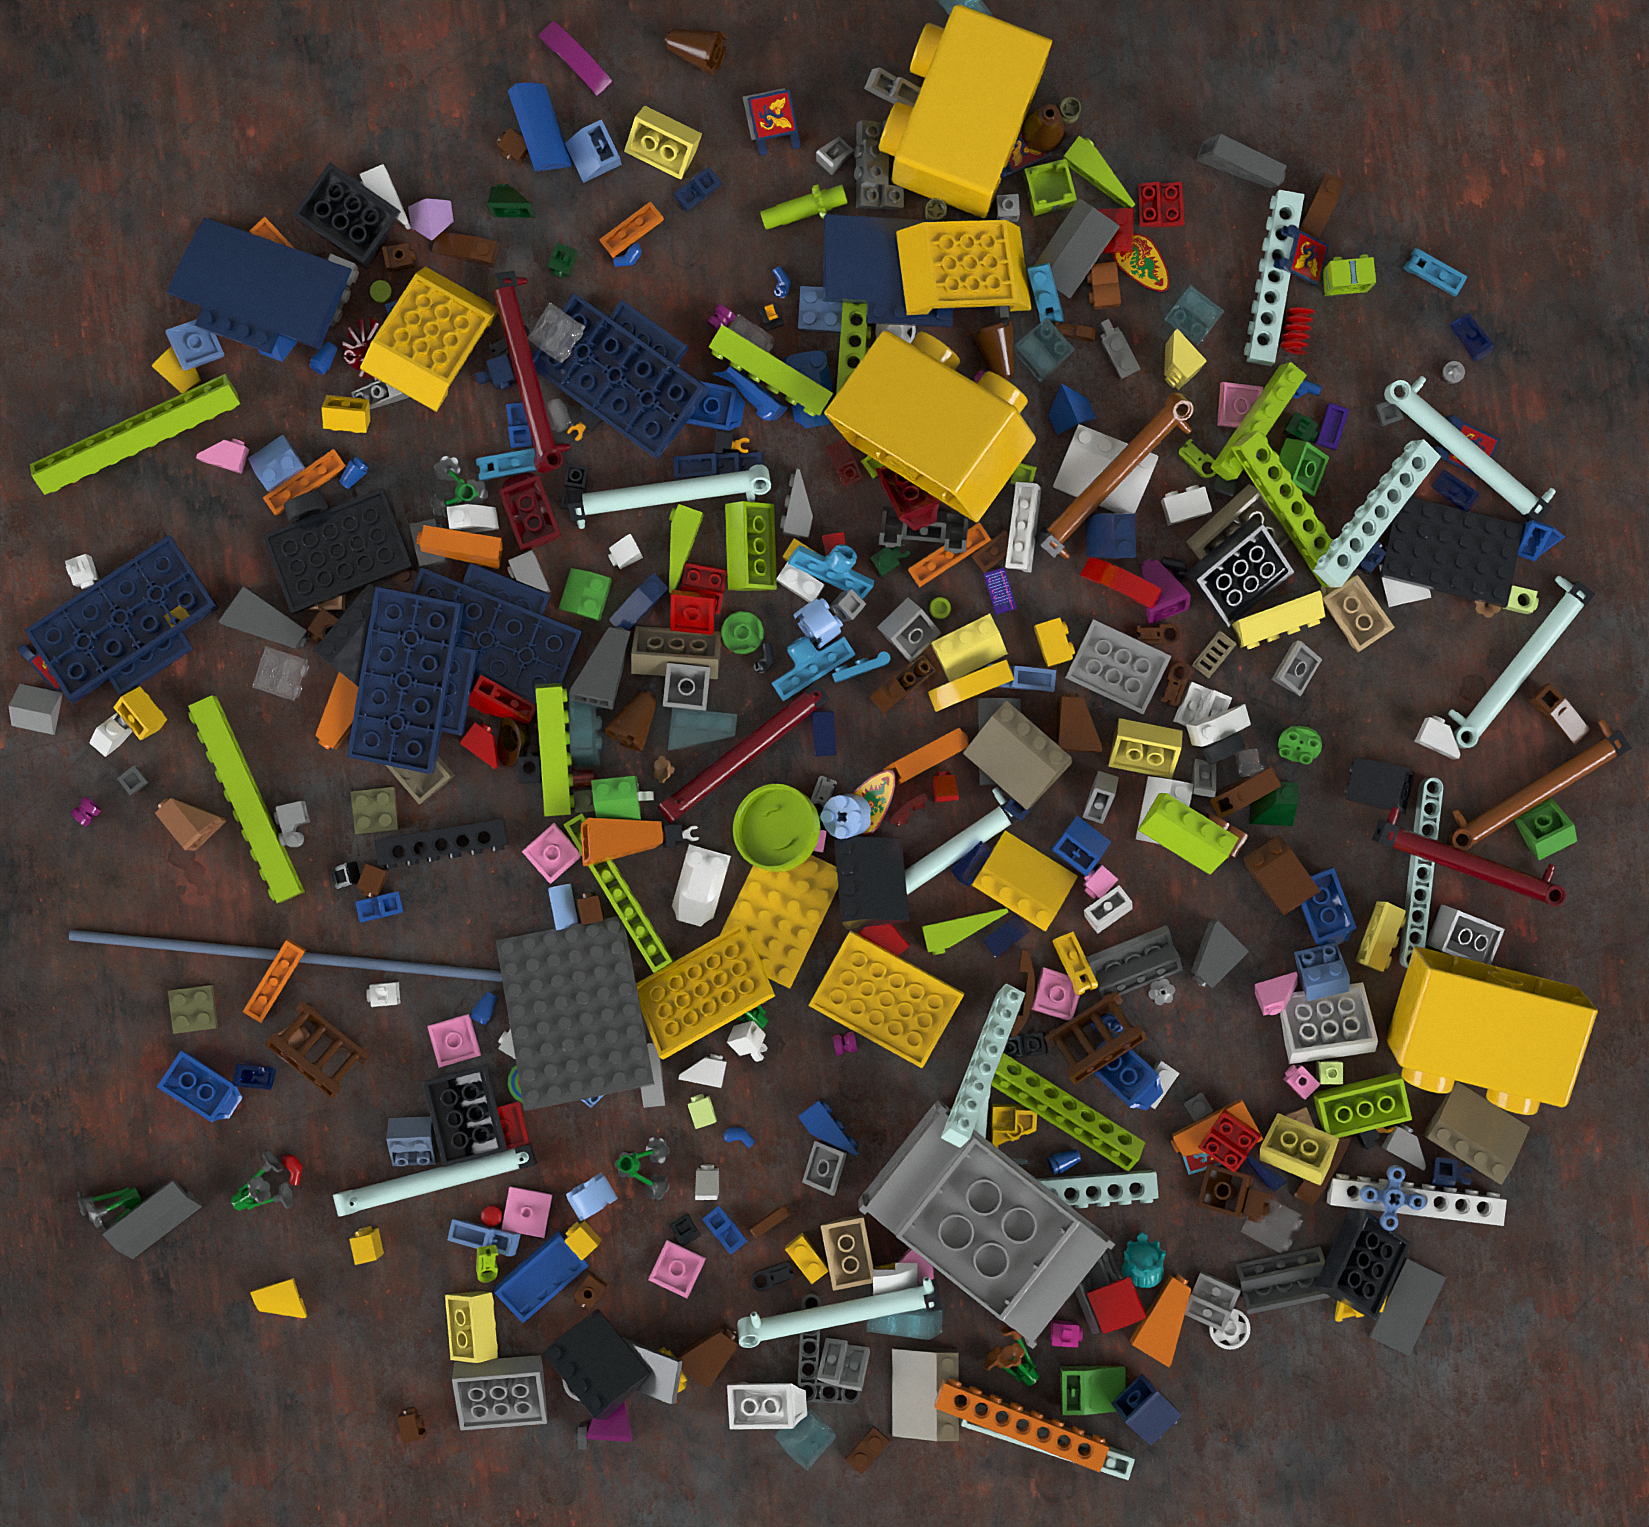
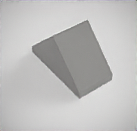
M838 136L816 152V161L833 175L853 154L854 150Z

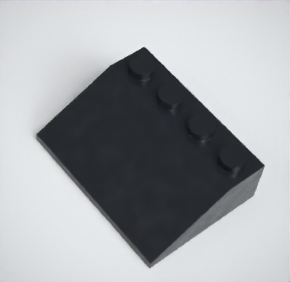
M329 162L292 215L301 224L368 269L383 247L401 211Z
M1250 518L1185 574L1225 625L1230 627L1292 575L1294 571L1265 526Z
M371 584L365 587L313 650L358 687L375 588Z
M881 837L834 839L841 921L845 930L910 922L902 839Z
M487 1066L423 1081L443 1167L508 1151Z
M1350 1208L1314 1286L1330 1297L1376 1320L1411 1242L1394 1230H1385L1380 1225V1220L1367 1210Z
M596 1309L558 1337L543 1353L592 1417L598 1420H606L651 1375L649 1370L599 1309Z

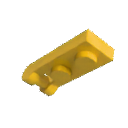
M1074 932L1054 939L1052 942L1073 984L1075 994L1078 996L1085 993L1087 989H1096L1098 987L1097 980ZM1084 975L1086 981L1081 982L1080 976Z

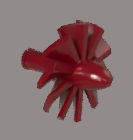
M369 317L371 331L368 334L365 330V320L362 318L355 322L361 331L362 339L357 336L351 325L347 328L348 338L358 344L354 346L343 341V346L346 350L344 355H350L344 358L350 366L360 371V377L376 381L379 379L361 370L360 367L372 340L376 336L380 322L375 317Z

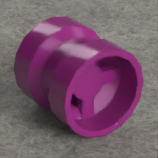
M718 304L714 315L709 316L706 322L718 332L721 325L726 326L733 322L736 316L729 309Z
M84 797L81 800V805L74 808L70 814L80 824L87 827L91 823L93 816H97L102 810L90 798Z
M849 1031L845 1035H832L836 1056L843 1055L844 1052L848 1051L851 1053L858 1052L854 1031Z

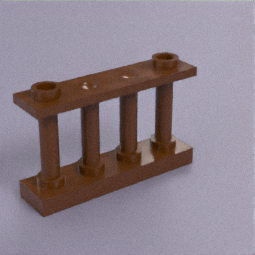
M1117 991L1105 995L1100 1002L1059 1028L1050 1030L1044 1037L1050 1048L1056 1045L1069 1064V1069L1066 1070V1073L1074 1085L1148 1039L1140 1024L1132 1026L1118 1006L1123 1003V1000ZM1110 1010L1125 1030L1124 1034L1117 1038L1112 1036L1100 1018ZM1091 1022L1095 1024L1106 1041V1045L1098 1050H1095L1082 1030ZM1073 1034L1076 1035L1088 1053L1087 1057L1081 1061L1075 1059L1064 1042L1066 1038Z
M301 1001L296 1008V1011L300 1013L282 1035L273 1033L265 1045L333 1100L342 1088L339 1086V1081L357 1060L363 1064L369 1055L363 1046L353 1043L316 1013V1009L311 1004H305ZM307 1019L317 1028L298 1049H294L288 1044V1040ZM324 1033L333 1042L316 1062L311 1063L305 1058V1054ZM342 1047L350 1056L333 1076L328 1077L322 1072V1067Z

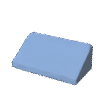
M571 883L548 888L556 930L579 924Z

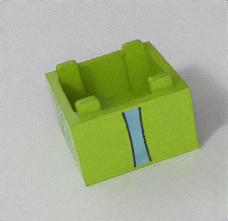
M1067 159L1024 170L1023 178L1033 217L1074 207L1077 198Z
M1367 254L1360 255L1359 259L1342 260V257H1334L1333 261L1328 263L1322 273L1325 296L1368 292L1376 284L1374 257L1368 258Z

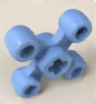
M1392 1165L1387 1169L1389 1183L1386 1188L1378 1190L1371 1185H1365L1359 1192L1360 1198L1364 1202L1373 1203L1380 1201L1383 1203L1385 1211L1380 1217V1225L1388 1231H1392L1398 1226L1396 1216L1398 1208L1407 1205L1413 1210H1421L1426 1204L1422 1194L1417 1192L1404 1194L1401 1191L1400 1185L1405 1178V1171L1399 1165ZM1396 1170H1398V1172H1399L1398 1176H1397V1177H1394V1176H1393L1394 1172H1395ZM1368 1191H1371L1370 1197H1366ZM1392 1193L1395 1195L1394 1202L1390 1201V1194ZM1418 1198V1204L1414 1205V1200ZM1391 1218L1392 1222L1387 1225L1386 1221Z

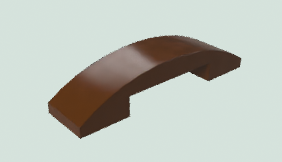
M1023 949L1020 952L1018 971L1027 972L1024 988L1025 995L1021 1014H1017L1010 1032L1012 1037H1016L1025 1025L1034 999V970L1027 950Z
M1353 1134L1339 1138L1330 1168L1322 1184L1318 1185L1302 1178L1293 1193L1294 1197L1310 1206L1314 1205L1340 1164Z

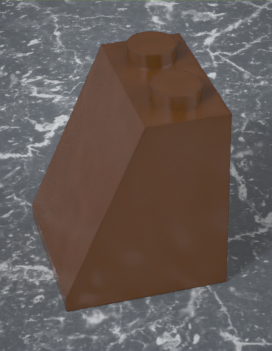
M1077 693L1064 694V696L1058 699L1055 743L1064 751L1102 752V745L1084 698H1078L1079 694Z
M720 1325L678 1351L675 1358L683 1360L681 1370L707 1388H710L739 1344L738 1331L730 1325H727V1327Z

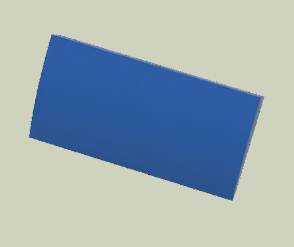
M539 83L514 84L508 90L534 170L543 171L571 167L572 162L546 86Z
M560 1230L494 1286V1293L522 1323L589 1266L585 1259L581 1261L564 1242L566 1237Z

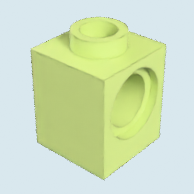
M1512 585L1508 606L1502 609L1523 614L1533 613L1539 602V598H1537L1538 591ZM1519 595L1524 596L1526 599L1524 606L1518 603Z
M1316 1060V1080L1320 1084H1343V1062L1338 1060Z
M703 1094L691 1097L692 1101L688 1102V1107L695 1129L716 1123L717 1118L710 1097H704Z

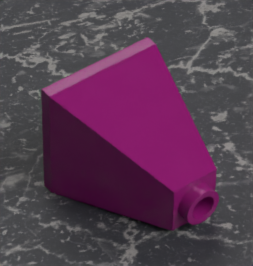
M1148 559L1141 564L1142 579L1163 590L1153 609L1145 606L1148 624H1154L1188 610L1191 598L1190 593L1158 560Z
M626 1400L606 1420L592 1418L586 1439L633 1442Z

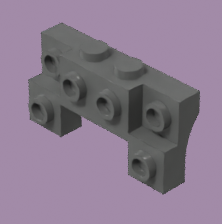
M867 120L857 122L856 147L854 151L856 158V168L854 171V178L856 179V208L894 211L904 208V188L888 185L889 154L879 150V143L887 122L886 120L882 123Z
M883 506L879 545L889 548L901 547V540L909 539L945 543L944 551L951 553L966 552L969 518L961 513L937 511V521L914 531L899 520L893 507Z

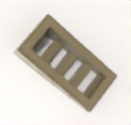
M1217 632L1191 666L1209 679L1236 646V643L1223 632ZM1218 639L1228 647L1226 649L1217 643ZM1214 646L1223 654L1219 656L1211 648ZM1208 653L1217 661L1214 663L1205 655ZM1201 660H1203L1212 668L1210 670L1205 668L1202 664H1200Z

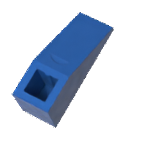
M818 1099L798 1114L799 1119L810 1134L853 1155L858 1154L856 1150L858 1144L852 1136L848 1138L843 1131L846 1128L839 1119L834 1120L830 1115L833 1111L826 1101L822 1103Z

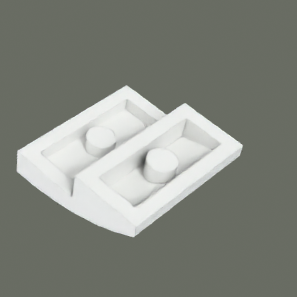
M1381 577L1388 607L1431 598L1430 590L1427 588Z
M1188 681L1173 722L1186 727L1189 723L1228 710L1232 697Z
M895 1263V1270L873 1269V1296L918 1287L917 1263Z

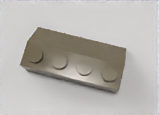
M636 626L631 653V674L666 676L667 663L710 667L709 679H718L721 632L714 631L713 635L670 631V628Z

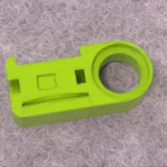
M1192 439L1188 440L1178 451V456L1202 478H1212L1216 472L1213 471L1211 474H1205L1202 471V465L1206 462L1213 464L1215 460L1208 453L1204 455L1203 452L1191 443Z
M496 1245L477 1248L476 1272L478 1280L481 1282H490L497 1277L496 1255H498Z

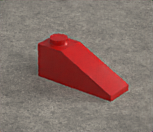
M483 675L478 677L471 688L469 705L482 713L502 718L509 717L514 721L529 724L537 708V705Z
M949 771L936 772L937 776L932 777L934 803L959 800L955 775H950Z

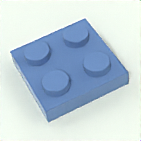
M800 286L798 330L841 333L842 302L823 301V287Z
M197 319L166 330V335L183 371L224 357V352L216 335L196 327Z

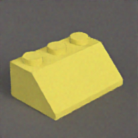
M644 106L635 116L624 152L682 180L696 153L702 133Z
M1176 329L1165 345L1164 375L1166 376V382L1172 388L1176 387L1179 390L1199 372L1206 363V359Z
M990 614L931 643L949 682L1008 654Z
M1119 718L1114 733L1108 766L1172 779L1182 748L1183 731Z
M1376 902L1355 962L1384 972L1385 968L1389 967L1392 959L1389 955L1392 948H1395L1399 941V936H1397L1399 928H1403L1406 922L1405 910L1388 902Z
M1277 1113L1260 1147V1160L1321 1185L1330 1168L1339 1138Z
M475 1291L446 1294L445 1301L451 1360L479 1363L498 1358L492 1292Z

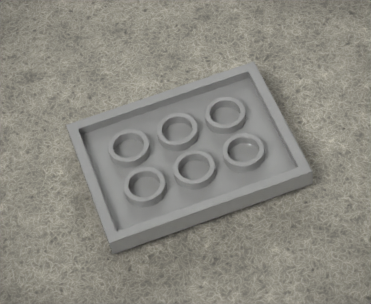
M1093 619L1065 678L1144 714L1171 659V655Z

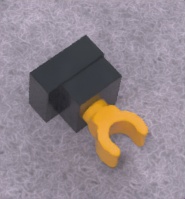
M777 303L759 309L766 332L784 325Z
M584 406L580 409L583 412L578 419L580 422L576 426L570 427L567 431L568 434H571L574 430L578 431L579 434L575 438L576 441L582 439L586 427L593 432L603 421Z
M716 431L714 453L731 452V449L738 450L742 454L748 453L747 449L741 448V444L743 442L749 443V439L742 438L734 441L732 440L733 433Z
M1381 1127L1356 1133V1136L1362 1148L1368 1150L1375 1146L1373 1141L1380 1138L1379 1134L1384 1132L1390 1133L1394 1128L1389 1127L1385 1129Z

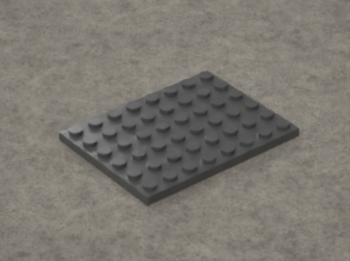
M619 916L605 918L604 921L582 925V923L571 925L569 928L561 930L551 929L496 940L525 1111L655 1085L627 931Z

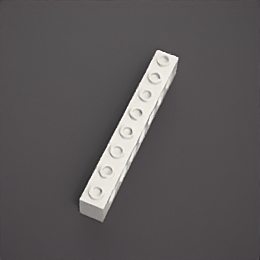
M1336 1173V1177H1332L1328 1183L1326 1202L1335 1206L1385 1211L1382 1202H1364L1360 1198L1359 1192L1365 1185H1371L1378 1190H1383L1388 1186L1389 1180L1379 1179V1182H1373L1370 1177L1358 1176L1357 1179H1349L1347 1174ZM1401 1182L1400 1188L1404 1194L1420 1193L1424 1196L1426 1204L1421 1210H1413L1409 1206L1404 1205L1398 1208L1396 1213L1504 1226L1507 1200L1500 1197V1193L1487 1192V1195L1478 1194L1479 1191L1465 1189L1464 1193L1457 1192V1188L1444 1187L1443 1190L1435 1189V1185L1422 1184V1187H1414L1412 1182ZM1350 1186H1356L1355 1195L1348 1196L1347 1189ZM1437 1196H1441L1442 1204L1435 1207L1434 1199ZM1458 1199H1463L1464 1201L1461 1209H1456L1455 1207ZM1484 1201L1485 1209L1478 1212V1203Z

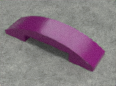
M552 21L538 35L582 79L583 83L597 97L613 83L594 59L556 22Z

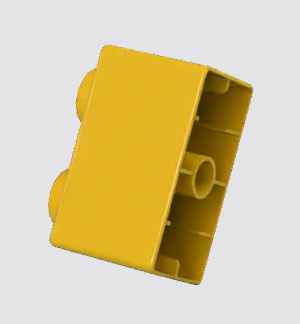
M960 4L953 7L945 28L927 23L919 38L910 65V72L924 77L925 80L914 107L899 101L895 102L879 143V150L895 157L892 182L897 186L931 199L943 200L949 206L985 219L1002 179L1000 174L1002 169L1007 166L1043 74L1052 39Z
M883 331L824 411V414L852 446L972 521L978 522L1036 441L1035 435L1020 414L1028 403L1027 397L1009 381L993 372H985L978 383L958 373L955 369L960 364L959 357L948 346L928 333L918 332L912 342L908 343L890 331Z
M1415 946L1386 1040L1398 1064L1403 1067L1401 1077L1411 1085L1430 1092L1449 1093L1452 1091L1456 1080L1487 1088V1100L1497 1107L1517 1114L1533 1115L1537 1113L1540 1102L1558 1107H1565L1569 1103L1598 1010L1582 990L1576 986Z

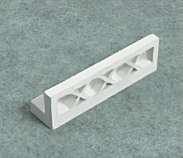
M1016 482L1005 566L1009 569H1020L1029 573L1032 570L1035 546L1034 536L1037 530L1042 490L1036 483Z

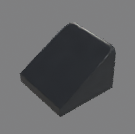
M1216 473L1212 490L1233 497L1238 478L1226 481Z
M356 862L330 868L336 889L359 882L360 873Z
M689 1213L670 1224L678 1242L682 1246L701 1236Z

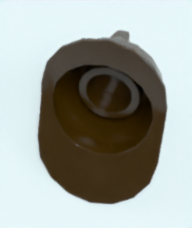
M506 717L502 719L500 724L497 753L500 762L504 766L512 767L517 762L520 750L529 744L530 734L528 724L513 721L511 718Z

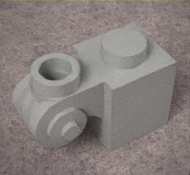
M305 801L277 806L274 818L276 824H280L282 833H279L281 845H288L290 847L301 846L304 842V836L302 833L296 832V828L300 824L310 822Z

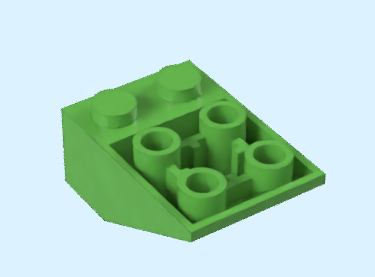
M1060 1366V1410L1062 1415H1090L1116 1411L1111 1403L1125 1390V1366Z

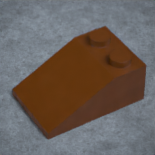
M1277 835L1243 858L1249 873L1283 915H1286L1320 892L1294 852L1280 835Z

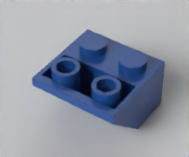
M1076 815L1050 850L1081 874L1088 876L1101 859L1111 841Z

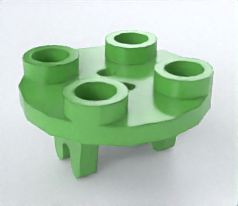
M1291 726L1284 730L1279 737V754L1291 761L1310 764L1321 752V738L1316 731L1309 727Z

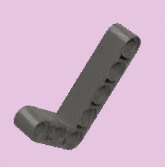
M808 1291L803 1295L801 1310L821 1307L819 1293ZM809 1297L817 1299L818 1303L814 1307H809L805 1301ZM820 1329L800 1333L798 1388H802L804 1385H810L813 1388L812 1393L806 1394V1402L856 1403L860 1399V1391H857L854 1396L850 1397L845 1394L847 1388L817 1380ZM812 1341L816 1346L813 1350L808 1351L803 1347L804 1343ZM806 1363H811L814 1366V1370L808 1373L802 1369V1366ZM826 1386H831L835 1389V1392L832 1395H826L823 1389Z

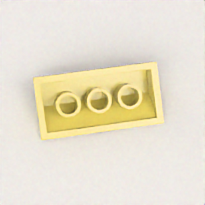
M1321 591L1234 622L1232 626L1240 648L1247 646L1249 650L1260 646L1259 641L1267 639L1268 642L1279 639V634L1287 631L1288 635L1300 631L1299 627L1307 624L1309 628L1320 624L1319 619L1325 617Z

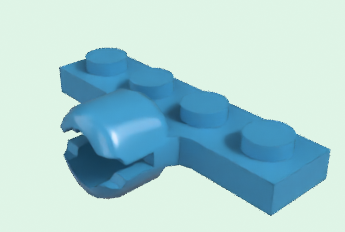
M846 544L835 546L827 556H822L799 545L788 560L789 565L844 591L852 589L861 599L874 586V580L851 570L856 563L857 555Z
M844 636L819 651L808 637H801L787 648V652L794 661L795 666L771 683L782 701H785L856 654Z

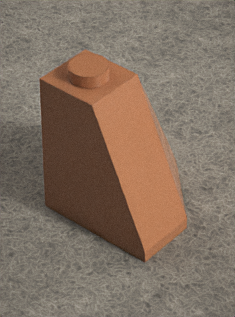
M176 798L164 799L158 805L159 810L155 812L184 850L196 851L227 821L224 817Z

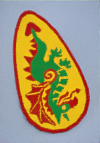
M1133 234V253H1113V259L1117 263V267L1142 287L1157 293H1166L1169 290L1170 279L1166 264L1156 245L1146 235Z
M893 770L883 771L872 776L852 793L862 796L871 807L870 826L860 836L874 833L883 822L896 789V773Z

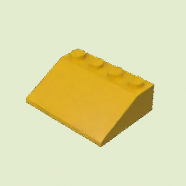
M1005 830L971 885L1041 930L1046 931L1078 876Z

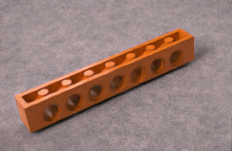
M949 1378L948 1381L943 1379L934 1402L936 1409L1097 1472L1101 1471L1109 1450L1105 1438L1093 1434L1091 1437L1084 1434L1085 1431L1075 1426L1072 1429L1064 1426V1422L1052 1418L1050 1421L1043 1418L1044 1415L1034 1410L1031 1413L1023 1410V1406L1011 1402L1009 1405L1002 1402L1003 1399L993 1394H990V1397L982 1394V1390L970 1386L968 1389L961 1386L962 1383L958 1380ZM957 1395L966 1396V1401L963 1404H957L954 1399ZM978 1403H985L987 1408L983 1412H978L975 1410V1406ZM1005 1411L1007 1412V1417L1004 1420H998L995 1417L997 1412ZM1019 1419H1026L1028 1421L1027 1426L1024 1428L1017 1427L1016 1423ZM1040 1427L1048 1428V1433L1045 1436L1037 1434V1430ZM1067 1435L1069 1437L1068 1442L1065 1444L1058 1443L1059 1436ZM1088 1443L1089 1449L1086 1452H1080L1078 1450L1080 1444Z

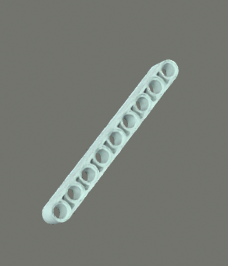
M1425 778L1420 782L1414 823V832L1423 835L1422 827L1425 824L1428 825L1430 833L1426 837L1434 840L1438 838L1443 784L1438 778ZM1429 782H1432L1435 785V791L1433 793H1429L1427 790V784ZM1427 803H1430L1433 807L1432 813L1429 815L1424 811ZM1411 855L1405 901V916L1407 918L1402 928L1399 961L1405 968H1408L1409 965L1407 956L1413 952L1414 947L1425 948L1435 865L1431 861ZM1420 867L1425 870V876L1422 879L1417 876V870ZM1417 889L1423 892V896L1419 901L1414 897ZM1417 910L1420 913V919L1414 922L1412 913ZM1412 932H1416L1418 939L1412 944L1409 936Z

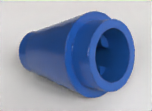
M326 342L310 359L309 367L321 375L329 372L338 348L334 344Z
M357 456L353 460L350 459L339 482L347 489H350L367 473L368 464Z
M486 992L471 1011L472 1015L470 1018L482 1025H486L491 1020L498 997Z
M1077 1149L1051 1154V1157L1047 1158L1049 1168L1053 1174H1062L1081 1161Z

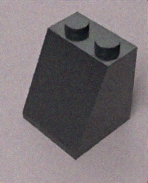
M1355 757V762L1351 763L1349 774L1351 775L1350 783H1347L1345 787L1346 800L1392 811L1395 806L1400 809L1399 813L1406 814L1415 772L1407 767Z

